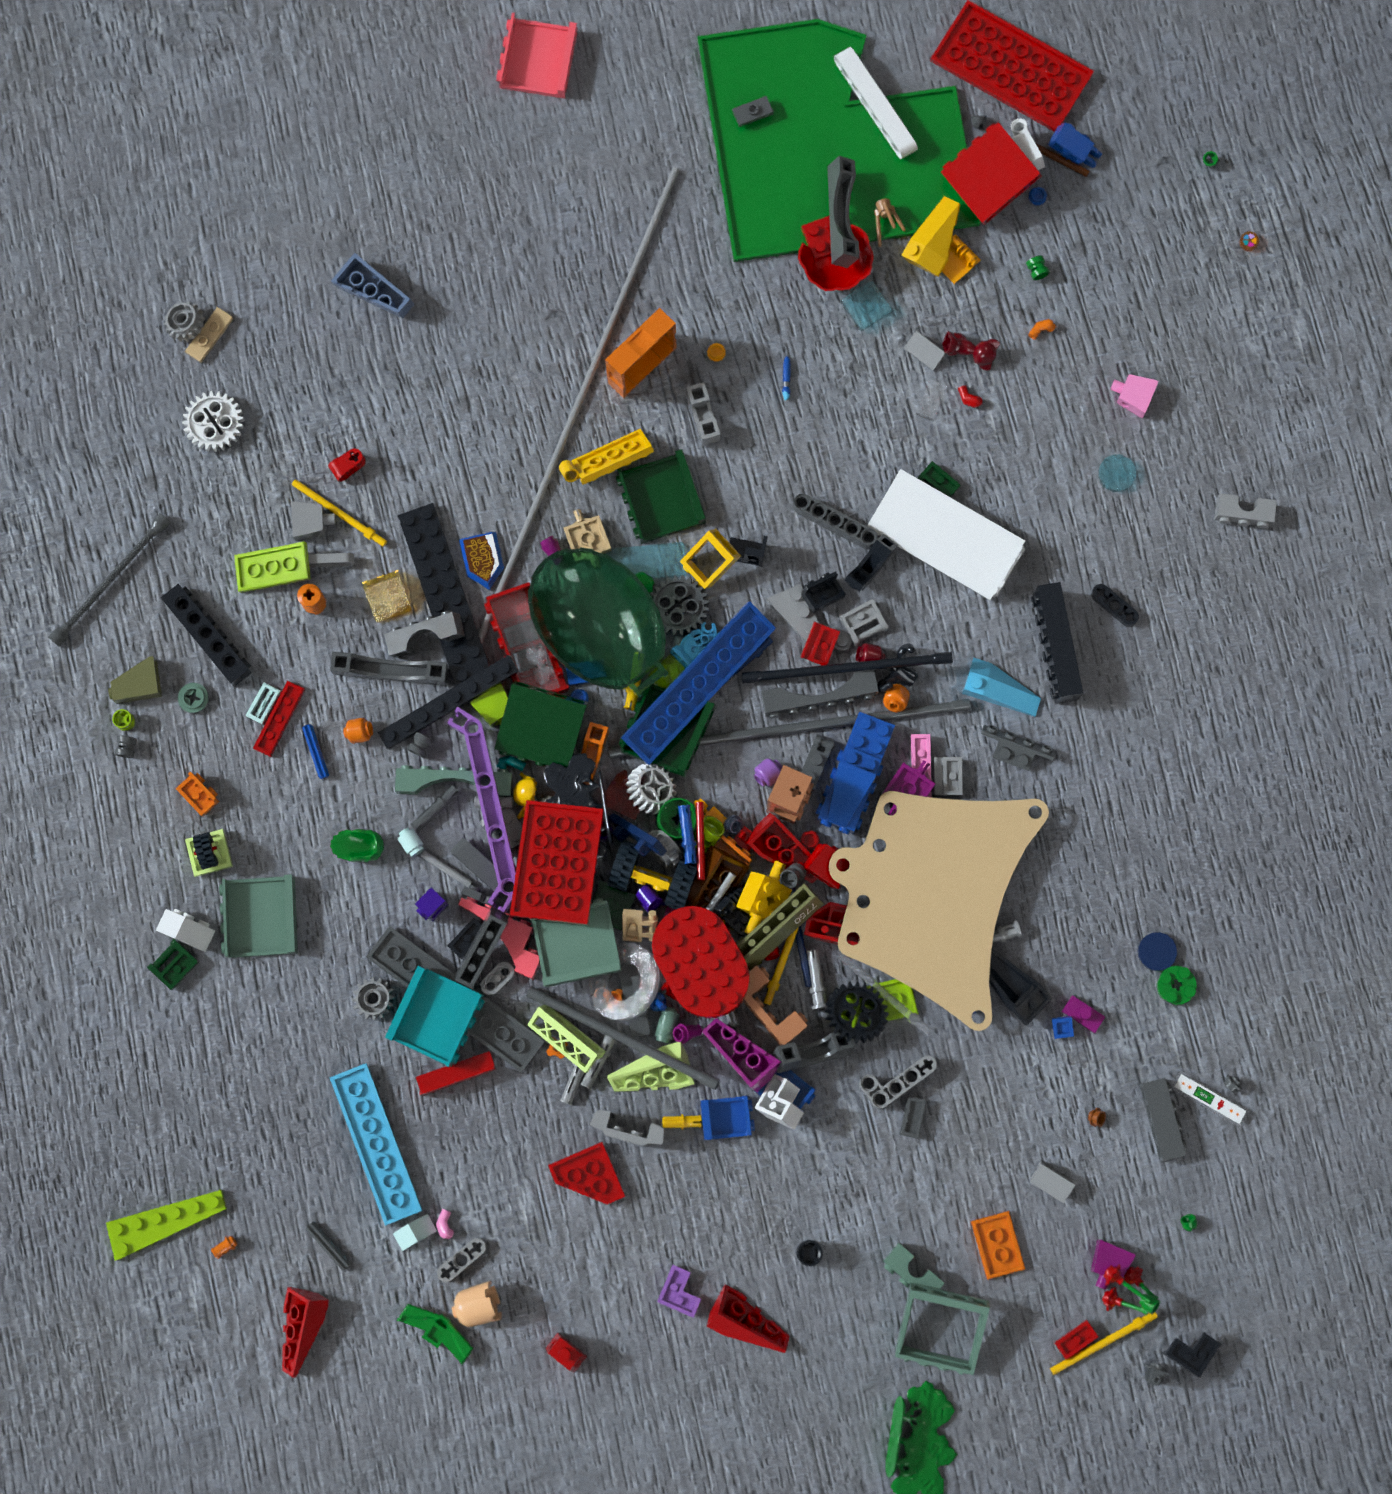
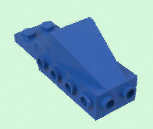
M859 712L844 750L840 749L838 754V767H833L830 778L833 779L830 786L826 785L823 796L826 797L824 804L819 803L816 814L819 815L818 820L821 821V825L829 828L831 826L839 828L838 831L847 835L849 833L854 834L855 829H860L863 821L860 815L862 811H867L870 801H867L869 793L873 794L877 785L874 783V779L876 776L880 777L884 767L880 764L895 725Z

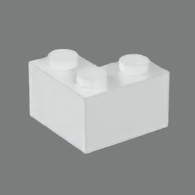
M166 909L156 929L158 932L206 952L215 933V930L209 928V923L200 919L197 923L193 921L195 917L177 909H174L173 912Z
M774 1074L756 1104L755 1109L767 1118L794 1130L804 1114L803 1111L792 1104L800 1089L789 1080Z

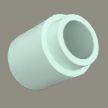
M405 828L399 833L398 841L407 855L410 854L411 857H415L424 851L423 842L414 829Z

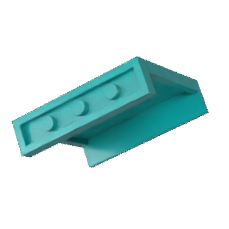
M417 966L385 1038L403 1044L445 1064L447 1067H451L452 1064L456 1065L460 1057L458 1051L461 1046H465L468 1040L466 1035L468 1029H472L477 1018L474 1016L477 1010L480 1011L484 1005V995L423 966Z

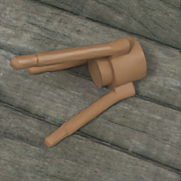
M887 198L879 200L876 203L877 209L874 210L878 247L882 246L880 216L882 218L888 217L892 228L895 229L896 225L892 217L893 214L902 231H905V227L897 215L894 205H891L890 200Z

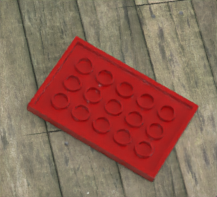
M526 800L510 916L588 925L604 815L603 809Z

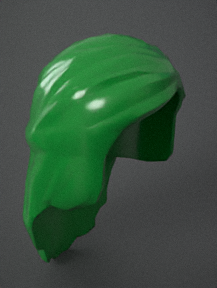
M354 829L340 831L338 835H334L330 847L332 848V853L337 855V858L350 862H369L377 860L384 850V842L380 834L373 830Z

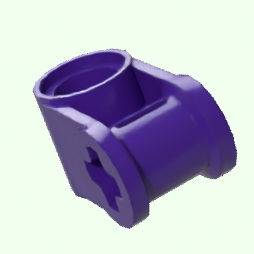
M650 885L643 886L636 893L640 905L648 914L650 910L655 911L661 905H665V902Z

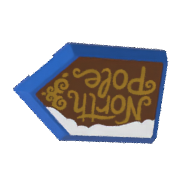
M496 532L460 539L459 542L467 577L490 590L504 569Z

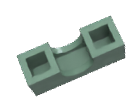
M897 1243L884 1258V1268L892 1275L894 1272L901 1277L899 1281L907 1288L911 1283L940 1289L944 1285V1282L929 1269L922 1276L913 1277L909 1273L908 1265L914 1256L900 1243Z

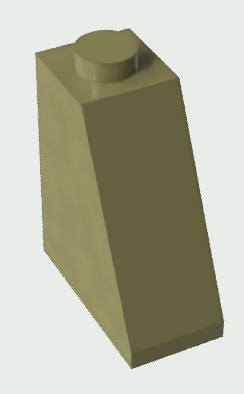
M150 656L110 682L111 688H108L110 699L116 704L162 697L157 659L154 656Z

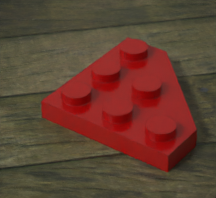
M603 1142L548 1165L554 1182L557 1185L607 1205L625 1197Z

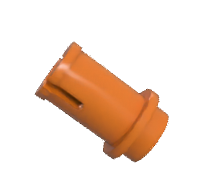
M232 1235L226 1236L224 1241L211 1248V1252L216 1259H219L231 1249L235 1250L238 1244Z

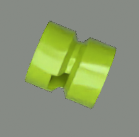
M712 816L704 818L705 852H707L710 845L714 846L725 831L721 821ZM695 829L694 832H693V835H694V841H696V843H697L696 829Z

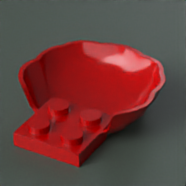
M830 215L801 226L808 245L806 246L805 243L801 244L798 251V260L804 268L809 281L824 291L850 290L870 275L874 260L873 251L869 245L868 235L860 227L850 225L852 233L859 241V259L848 268L831 264Z

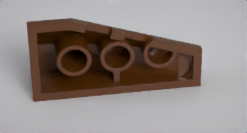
M710 845L705 853V880H697L696 873L685 907L697 906L706 909L729 872L734 873L736 877L725 894L732 887L735 888L740 884L749 866L727 852Z

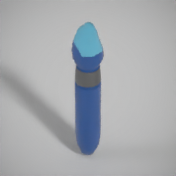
M788 356L785 357L783 363L782 394L784 400H788L791 393V362Z

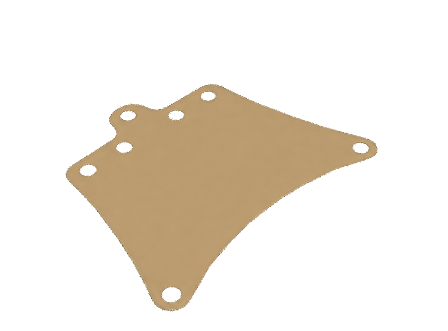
M888 791L882 794L878 800L864 844L858 848L847 847L838 849L832 855L829 862L831 877L836 882L844 885L849 892V900L838 938L839 950L842 954L874 967L915 989L946 1009L969 1028L975 1031L985 1030L992 1022L989 973L997 917L1004 893L1022 854L1049 816L1047 805L1039 799L967 801L929 798L895 791ZM889 802L897 806V812L892 816L884 812V806ZM1030 807H1040L1042 810L1041 817L1037 819L1031 818L1029 816ZM876 839L885 841L886 848L884 851L877 852L873 849V842ZM845 858L849 861L850 867L847 871L842 872L837 869L836 863L839 859ZM860 895H866L870 899V904L867 908H860L857 905V898ZM850 932H856L859 935L860 941L857 945L848 944L846 937ZM976 1010H980L985 1014V1020L980 1024H976L972 1020V1013Z

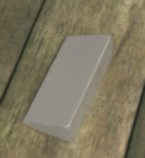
M918 331L913 334L904 347L907 352L932 371L946 354Z

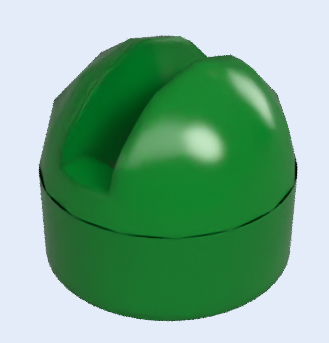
M1209 151L1204 154L1203 163L1205 166L1213 167L1217 164L1218 156L1215 152ZM1208 156H1210L1211 160L1213 161L1212 164H1210V162L1208 161Z
M1188 1214L1180 1219L1184 1230L1191 1232L1192 1229L1195 1230L1197 1228L1195 1215Z

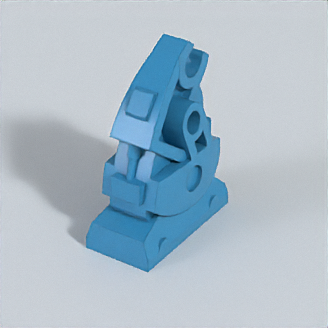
M703 622L701 629L693 630L685 636L680 645L674 646L670 653L686 668L717 635L715 623L711 624V630H706V622Z

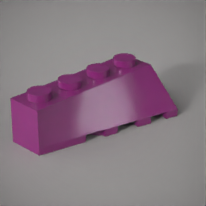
M717 1018L702 1030L704 1035L755 1092H758L772 1079L781 1061Z

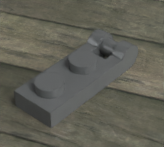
M818 734L801 773L813 777L811 781L814 784L812 791L816 788L835 741L830 739L829 741L823 739ZM819 745L826 748L824 753L817 750Z

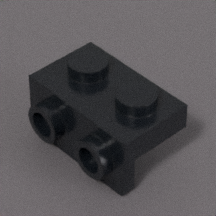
M836 571L831 574L826 573L815 582L811 580L804 585L805 588L801 595L813 613L845 597V592L836 580L838 576Z

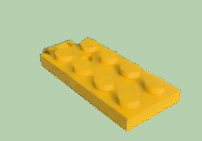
M640 428L571 461H562L559 465V470L567 482H574L580 479L582 485L595 481L605 474H610L618 468L627 466L633 461L647 457L654 450Z

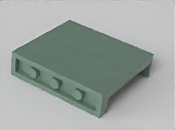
M290 874L284 875V877L239 880L222 879V884L219 885L220 896H223V903H220V914L223 915L224 923H221L220 927L221 934H224L221 951L222 954H225V957L238 958L298 954L295 876Z
M601 898L591 901L588 925L530 919L533 924L543 975L542 981L545 988L622 972L607 900L603 901Z

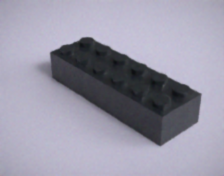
M1061 582L1039 585L1035 592H1033V596H1031L1032 607H1036L1037 611L1035 622L1037 626H1040V644L1044 645L1045 651L1042 652L1044 663L1047 662L1048 670H1046L1047 680L1051 681L1052 684L1050 695L1052 700L1055 699L1056 704L1077 701L1083 694V688Z

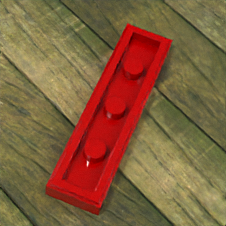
M287 680L253 747L254 750L269 757L272 756L305 692L304 688Z

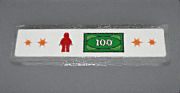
M1182 1071L1178 1072L1171 1085L1172 1090L1239 1128L1250 1111Z

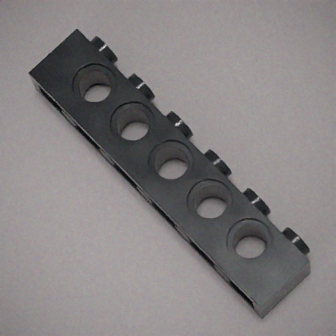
M177 584L160 598L231 685L235 687L252 673L248 669L251 665L244 657L242 659L238 657V649L233 643L229 645L225 641L228 637L221 629L216 630L213 626L216 623L209 614L205 616L202 613L204 608L197 600L193 602L190 598L192 593L186 586L182 588ZM183 602H188L189 605L186 609H180ZM195 616H200V621L192 624V619ZM211 630L212 635L209 638H204V633ZM218 645H224L221 652H215V648ZM230 659H235V664L232 667H228L227 662Z

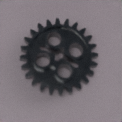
M858 981L854 986L849 982L847 987L841 984L840 989L835 988L829 996L830 1000L826 1002L828 1007L825 1009V1013L829 1014L826 1020L832 1021L829 1027L835 1026L836 1028L833 1033H841L840 1039L846 1036L848 1043L852 1038L855 1044L858 1043L859 1039L865 1044L867 1038L871 1042L874 1036L878 1037L881 1034L880 1032H883L885 1029L884 1025L888 1022L885 1018H887L889 1013L885 1012L888 1005H882L885 998H878L880 992L874 994L873 986L868 990L866 989V983L860 987ZM846 998H850L854 1003H849ZM859 998H862V1002L857 1013L858 1017L855 1020L853 1028L851 1025L856 1014L855 1009L859 1004ZM865 1005L871 1006L872 1010L867 1009ZM842 1015L846 1016L849 1021L844 1020ZM860 1022L866 1023L867 1027H863Z

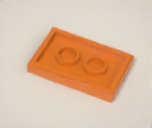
M1009 1211L970 1221L987 1280L1025 1270Z

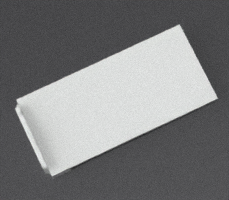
M900 469L867 525L875 530L877 535H886L898 544L899 548L990 601L992 597H998L1025 551L1023 546L1025 540Z

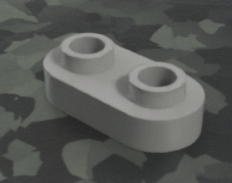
M508 962L499 963L483 978L481 990L489 996L497 994L514 977L515 971L513 966ZM503 969H508L509 971L506 976L501 974ZM490 982L494 983L493 989H488L487 987Z

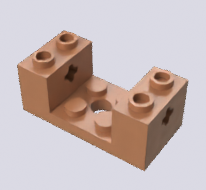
M783 765L769 796L766 812L792 824H795L796 820L800 821L804 812V806L808 803L812 794L811 791L814 784L811 781L813 777Z
M756 965L749 971L750 984L743 1002L780 1046L789 1044L807 1028L808 1025L806 1023L808 1020L801 1012L797 1014L794 1011L779 1025L775 1024L777 1020L770 1012L767 1014L763 1010L764 1004L758 997L753 998L754 995L768 985V978L770 976L763 967L759 968Z

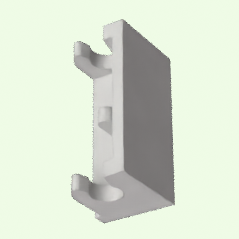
M1040 1161L1030 1180V1183L1062 1203H1065L1075 1187V1181Z

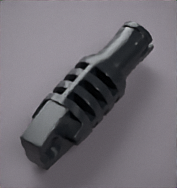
M746 882L741 886L735 887L720 900L715 907L716 915L722 919L737 909L736 905Z

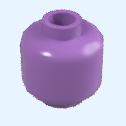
M767 758L755 767L754 778L761 786L771 787L776 783L782 765L776 759L773 761Z

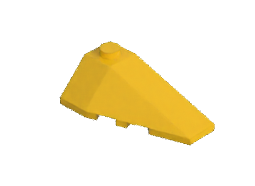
M944 196L912 236L901 256L908 263L939 277L949 258L948 251L950 244H952L953 229L956 226L961 204Z

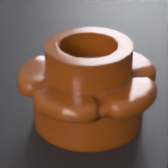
M1100 1108L1090 1111L1088 1115L1090 1125L1101 1127L1106 1120L1105 1112L1101 1111Z

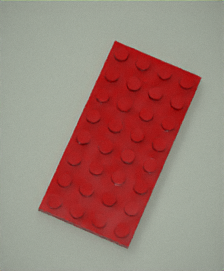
M967 0L930 58V62L1053 132L1064 122L1094 73L1090 68Z

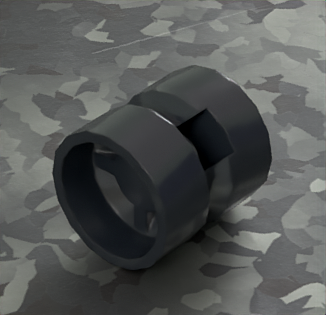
M805 1240L798 1245L796 1255L803 1265L815 1266L821 1261L823 1251L817 1242Z

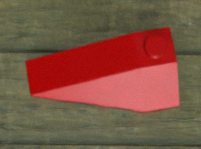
M771 813L756 825L747 841L748 845L760 857L772 863L775 861L781 862L786 865L785 869L793 863H799L803 866L811 855L780 820ZM806 872L804 879L813 884L817 878Z
M288 1287L283 1313H287V1324L283 1325V1332H286V1343L283 1345L282 1371L296 1378L325 1320L329 1300L316 1292Z

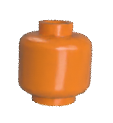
M894 684L890 690L885 692L883 704L891 712H902L908 705L910 693L906 687Z
M364 717L348 720L346 727L343 729L344 737L352 744L367 742L373 735L372 723Z

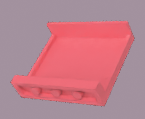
M512 13L511 20H507L506 30H508V36H504L503 40L505 51L500 56L502 67L497 72V81H499L500 88L565 99L578 32L577 23L569 22V27L517 19L515 18V13Z

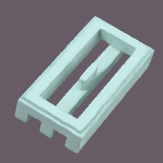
M263 683L245 716L264 725L281 691ZM269 689L255 716L252 715L265 690ZM275 692V694L273 695V697H272L270 703L268 704V706H267L265 712L263 713V715H262V717H261V719H260L259 717H260V715H261L263 709L265 708V706H266L268 700L270 699L272 693Z

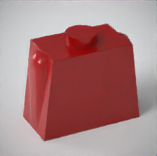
M820 843L803 864L806 872L828 887L839 889L840 883L833 880L829 872L830 859L839 848ZM842 858L837 861L836 866L839 871L845 872L850 863L847 859Z

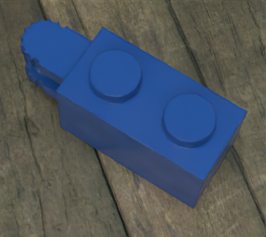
M1066 122L1057 127L1047 144L1068 160L1078 165L1083 162L1091 168H1095L1097 162L1089 157L1088 154L1098 159L1102 156L1100 150L1093 146L1095 143L1087 135L1081 134L1072 124Z

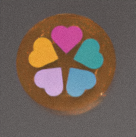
M1251 231L1245 232L1239 240L1240 247L1245 251H1253L1259 243L1257 234Z

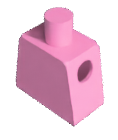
M1128 375L1125 383L1114 379L1110 390L1120 394L1117 401L1120 406L1143 418L1158 381Z

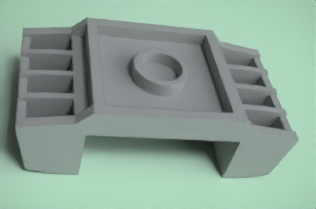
M597 1110L590 1123L591 1126L602 1130L607 1137L644 1147L649 1144L664 1145L665 1130L653 1123L650 1125L647 1138H643V1133L633 1130L631 1134L625 1133L624 1128L615 1125L612 1126V1129L608 1128L612 1113L609 1111Z

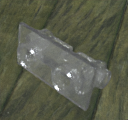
M533 645V648L527 649L526 657L530 667L538 666V668L532 670L537 683L541 686L546 684L547 681H555V672L547 661L546 650L541 645Z

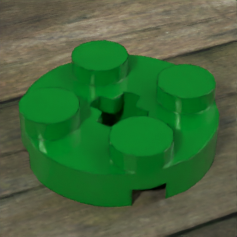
M1171 966L1160 974L1156 987L1159 996L1164 1001L1172 1005H1182L1190 1001L1196 994L1197 983L1194 975L1188 968ZM1174 980H1177L1179 983L1181 982L1182 986L1179 991L1171 986L1174 984Z

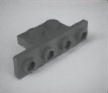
M984 725L982 728V735L998 740L993 754V758L1027 771L1030 769L1035 754L1054 761L1056 751L1050 746H1040L1031 739H1021L1016 734L1002 732L993 725Z
M636 958L621 960L622 972H619L631 1037L649 1035L650 1028L646 1010H650L648 998H643L642 991H646L644 979L640 980Z

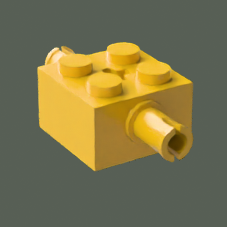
M775 861L769 876L751 871L736 905L737 908L751 916L744 930L745 933L749 934L789 898L792 890L780 884L781 882L779 881L781 873L786 868L785 864Z

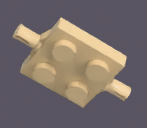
M577 509L578 514L576 510L573 511L577 521L563 528L575 562L591 560L594 569H598L596 562L599 568L602 567L598 557L612 551L599 515L592 518H583L581 509Z

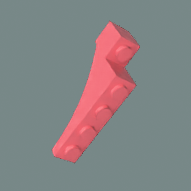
M467 897V899L461 898L458 904L461 908L473 913L483 921L485 920L492 906L487 904L484 907L477 904L478 901L471 897ZM506 913L509 915L508 923L500 938L514 961V971L533 980L540 965L538 951L531 948L528 951L525 949L534 929L530 927V922L520 919V922L513 919V916Z

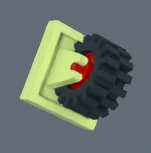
M223 829L185 839L195 877L233 867Z

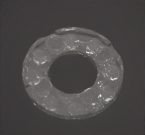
M633 943L617 945L621 966L633 964L638 968L641 976L640 987L633 997H629L625 1001H619L613 997L610 990V982L614 973L593 977L589 981V993L593 998L594 1007L603 1016L616 1021H627L641 1015L652 1004L659 988L660 971L654 956L647 949Z

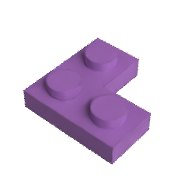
M672 1265L657 1302L694 1318L701 1298L683 1291L691 1272Z

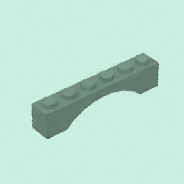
M402 765L401 768H396L395 792L397 794L416 795L431 785L447 781L466 782L475 786L476 784L473 771H470V768H459V771L451 770L450 767H440L439 770H432L430 766H421L420 769H413V766ZM497 769L494 775L499 796H512V773L507 769ZM482 778L480 784L487 786L490 783V778Z

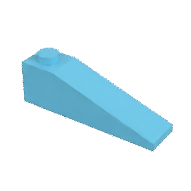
M973 658L962 694L1027 715L1036 716L1041 700L1040 697L994 664Z

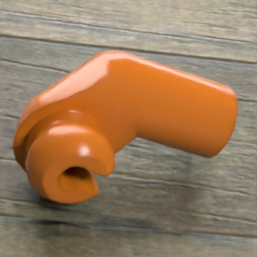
M1050 319L1038 321L1028 336L1036 340L1041 331L1047 330L1052 332L1055 330L1056 325Z

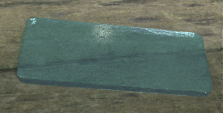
M676 542L613 548L612 551L602 554L604 581L606 583L625 582L628 577L638 572H645L653 579L674 577V575L676 577L685 576L687 572L683 569V565L680 562L685 556L684 543Z

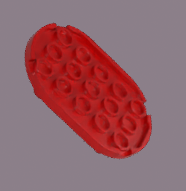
M686 906L676 909L660 921L653 935L652 952L660 971L679 1004L689 1013L705 1018H718L734 1011L746 997L750 984V973L743 955L724 922L712 911L697 906Z

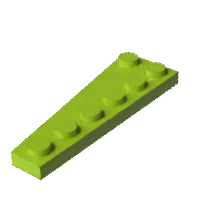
M222 1190L106 1222L114 1260L117 1261L226 1210Z

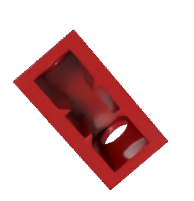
M557 1333L545 1348L550 1356L572 1372H576L587 1357L586 1354L560 1333Z

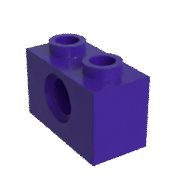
M431 887L415 905L418 907L416 911L426 921L429 918L433 922L446 909L448 903Z

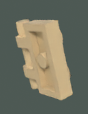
M623 909V941L642 942V938L645 937L652 942L655 929L657 928L656 925L658 924L656 911L650 910L648 916H643V911Z

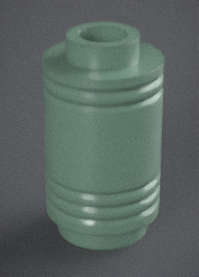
M667 1007L666 1010L661 1011L655 1032L656 1041L671 1044V1041H674L673 1030L677 1027L680 1016L677 1013V1009Z

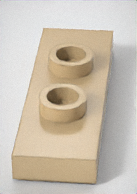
M217 307L204 324V327H202L201 333L187 347L185 353L202 363L233 321V317Z

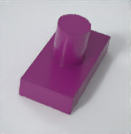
M1073 995L1061 1011L1066 1016H1071L1072 1020L1092 1033H1096L1105 1018L1104 1015Z

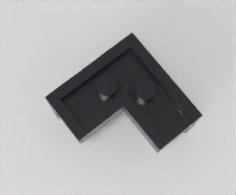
M764 536L763 543L730 538L729 543L741 555L736 562L763 567L768 536Z
M1202 1332L1193 1348L1175 1337L1168 1350H1164L1162 1354L1194 1376L1200 1378L1221 1343L1205 1332Z

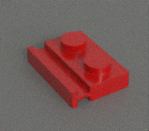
M814 621L800 657L820 665H827L840 631Z

